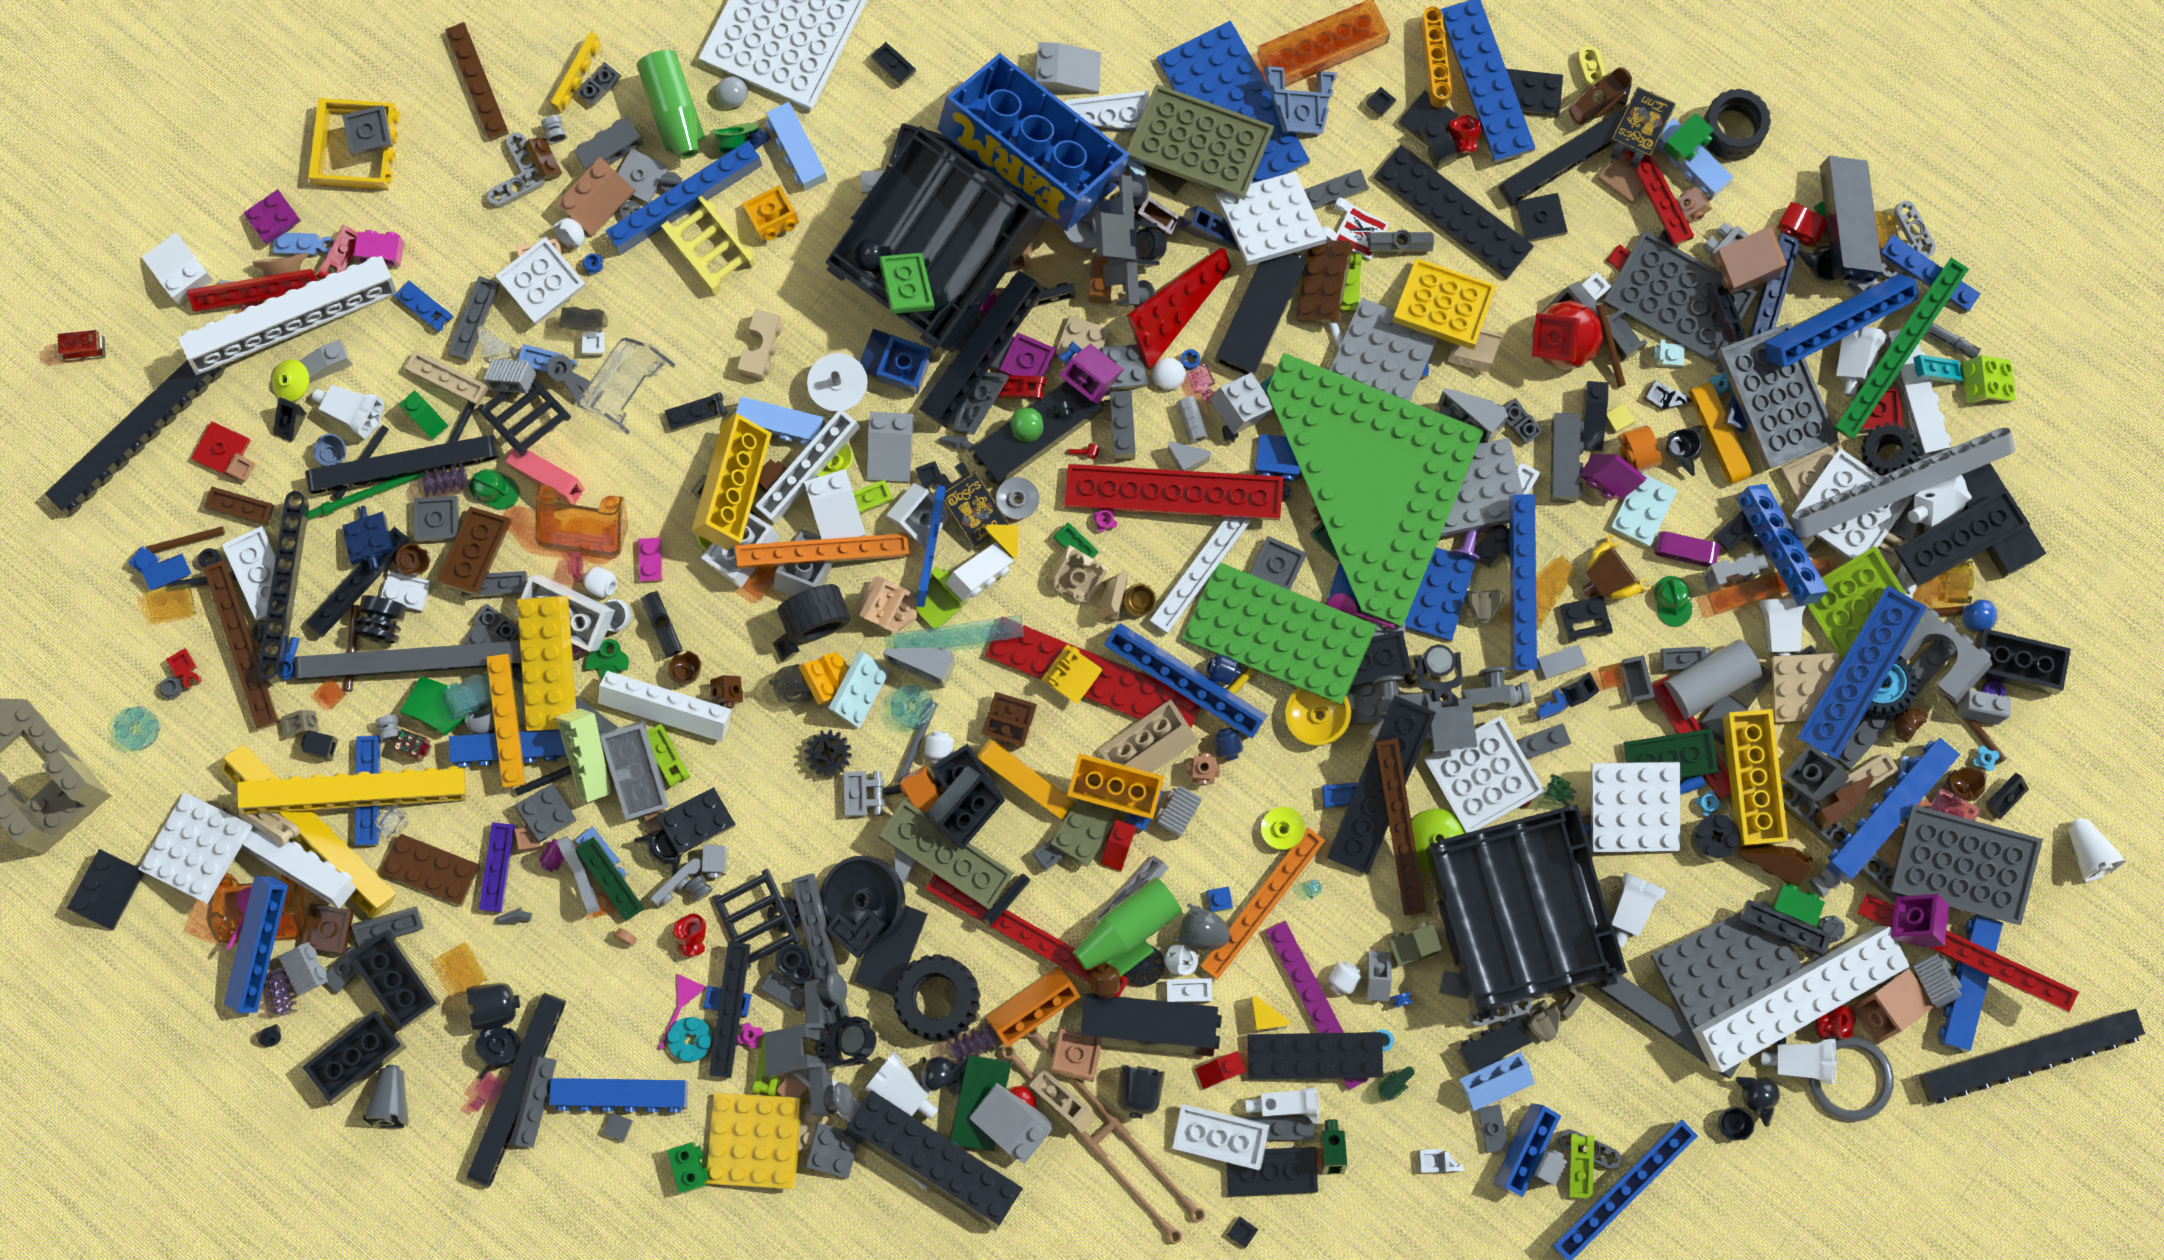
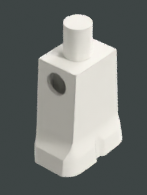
M1863 327L1841 339L1836 376L1843 383H1846L1844 396L1856 397L1859 384H1865L1873 372L1879 351L1887 336L1882 330Z
M334 385L330 386L328 392L316 389L312 395V400L321 404L319 407L320 411L326 416L350 427L357 435L364 439L368 438L374 429L381 424L384 401L379 396L373 394L363 395Z
M1959 475L1918 492L1914 498V509L1908 513L1909 520L1913 523L1920 522L1932 527L1950 516L1961 512L1966 502L1972 499L1963 476Z
M1794 599L1759 600L1760 609L1765 618L1767 651L1777 652L1778 656L1791 655V651H1801L1802 614L1806 605L1798 606Z
M1626 872L1623 873L1622 891L1611 918L1612 925L1618 927L1616 935L1620 947L1623 948L1630 933L1636 936L1640 935L1654 905L1663 898L1667 891Z
M1836 1039L1823 1040L1817 1044L1778 1045V1053L1762 1052V1066H1778V1075L1815 1078L1823 1083L1834 1085L1837 1067Z
M895 1052L891 1054L864 1089L868 1092L871 1090L911 1116L916 1110H919L931 1120L938 1111V1108L926 1099L931 1091L921 1086V1080L903 1064L901 1058Z
M1314 1086L1299 1091L1261 1093V1099L1246 1100V1112H1262L1263 1117L1304 1115L1309 1117L1314 1124H1319L1318 1089Z

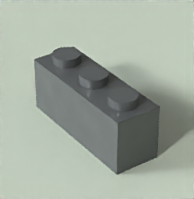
M628 117L616 120L607 130L599 131L588 142L580 143L574 152L587 171L599 157L611 165L629 154L631 149L635 150L644 143Z
M1132 391L1110 392L1114 461L1135 460Z

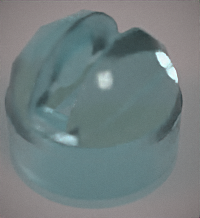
M1312 879L1303 883V888L1308 897L1313 899L1320 894L1322 885L1318 880Z

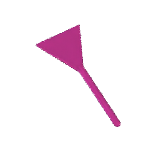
M677 974L678 1006L659 1045V1050L663 1049L668 1033L674 1025L681 1008L707 988L706 986Z

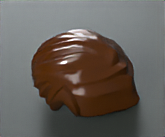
M1910 708L1898 714L1894 724L1898 739L1906 743L1910 742L1909 740L1912 739L1918 728L1927 722L1928 713L1920 708Z
M1961 767L1959 770H1953L1945 782L1947 794L1957 801L1974 802L1985 791L1987 774L1970 767Z

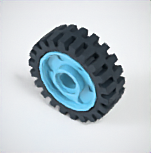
M1898 657L1883 682L1889 686L1879 689L1867 709L1866 715L1872 714L1873 718L1881 716V719H1886L1887 716L1894 718L1896 714H1901L1905 709L1908 710L1911 703L1914 702L1917 690L1915 672L1904 658L1899 659Z

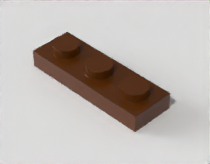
M212 486L204 505L207 509L268 526L274 509L272 503Z

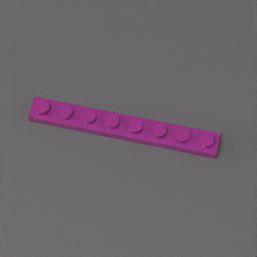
M1286 920L1266 930V934L1318 1033H1344ZM1342 1078L1348 1091L1369 1080L1368 1078Z

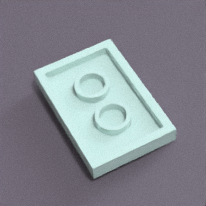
M1640 472L1647 478L1646 481L1625 497L1610 529L1649 548L1678 490Z
M858 651L828 709L851 725L860 728L890 671L866 653Z

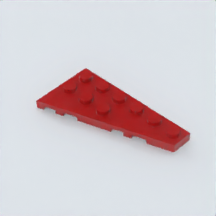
M1219 248L1126 315L1145 368L1152 369L1230 270L1231 264L1226 249Z

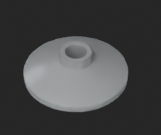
M1014 477L1000 485L996 494V502L1006 517L1016 520L1024 519L1032 515L1037 509L1039 492L1036 486L1028 479ZM1020 497L1022 502L1017 504L1014 502V499Z

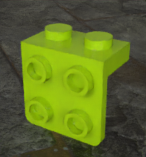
M1981 355L1962 362L1967 404H1975L1987 399L2008 402L2016 399L2013 367L2010 360Z
M937 566L931 571L932 577L929 579L925 606H917V613L934 630H938L967 604V600L963 602L946 584L951 575L945 569L941 571ZM917 589V590L914 592V594H916L917 596H918V590H919V589Z

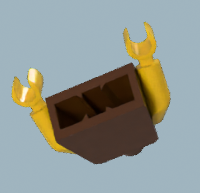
M1612 534L1592 552L1587 564L1589 570L1586 574L1591 581L1583 586L1582 589L1589 598L1599 591L1603 597L1627 599L1651 589V586L1648 588L1643 587L1642 582L1646 581L1647 578L1638 581L1615 550L1620 541L1616 544L1611 543L1610 540L1614 536Z

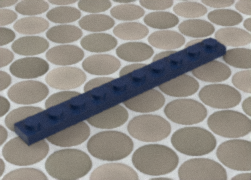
M1784 233L1778 235L1777 242L1787 266L1777 279L1764 283L1748 338L1776 328L1800 244L1799 240ZM1733 392L1724 425L1744 432L1748 425Z

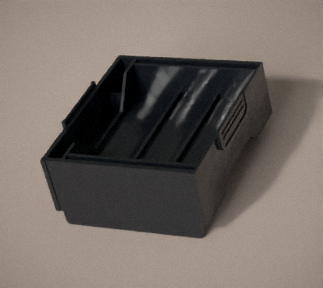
M920 125L892 167L886 166L885 171L860 207L851 216L850 219L853 220V223L825 261L829 265L826 270L841 281L847 278L890 310L880 264L878 263L873 272L861 269L855 260L858 244L865 239H878L879 243L882 244V247L879 248L880 256L922 253L934 301V310L895 314L921 332L922 335L919 338L932 348L936 349L937 346L954 352L978 318L983 304L1012 263L1024 253L1048 219V216L1026 203Z
M1578 804L1441 839L1437 843H1430L1425 852L1439 897V901L1436 904L1439 907L1454 959V967L1458 966L1472 1016L1478 1015V1019L1483 1020L1498 1016L1497 1010L1570 990L1597 984L1598 989L1618 984L1616 978H1620L1627 973L1618 938L1609 919L1593 865L1591 848Z

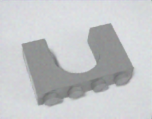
M1929 607L1922 617L1923 621L1917 625L1901 652L1899 659L1904 658L1908 661L1923 644L1931 640H1944L1951 643L1957 649V661L1954 667L1937 685L1943 694L1957 704L1992 666L1991 655L1981 647L1977 649L1973 646L1974 642L1967 635H1959L1955 632L1956 628L1948 621H1941L1938 618L1939 614Z

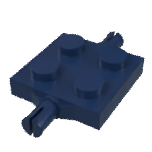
M361 506V508H357L359 519L342 525L349 561L352 565L369 562L370 571L376 572L379 571L377 559L393 551L388 523L383 511L368 516L366 506Z

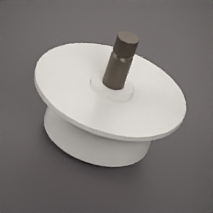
M833 353L820 358L812 366L807 378V387L811 398L821 408L833 412H838L840 408L845 411L856 406L864 397L867 389V375L860 362L852 356Z

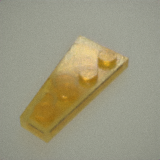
M1563 555L1536 578L1537 631L1577 571ZM1510 602L1498 613L1509 625Z

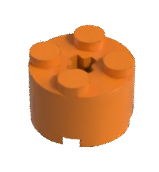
M1641 426L1618 435L1621 444L1619 447L1621 458H1626L1627 462L1639 472L1662 464L1661 453L1656 450L1655 446L1658 444L1656 437L1649 426Z

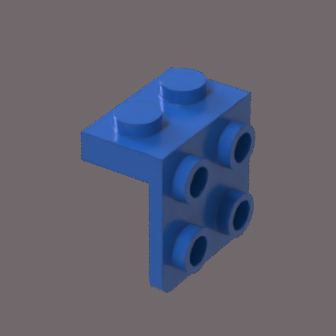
M1268 434L1260 435L1255 475L1283 476V481L1285 482L1298 481L1300 466H1298L1285 436Z

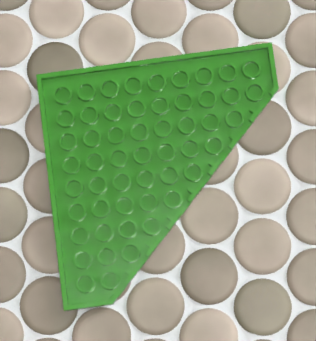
M1283 353L1268 386L1267 395L1271 400L1298 466H1300L1302 476L1318 509L1327 534L1331 539L1340 564L1344 569L1350 587L1354 592L1360 610L1365 614L1403 628L1484 430Z

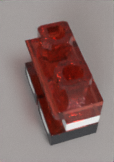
M97 330L57 334L58 354H63L65 362L106 358L105 337Z

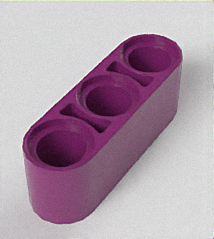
M1660 531L1658 532L1654 554L1668 559L1709 567L1711 564L1717 563L1720 545L1712 541Z

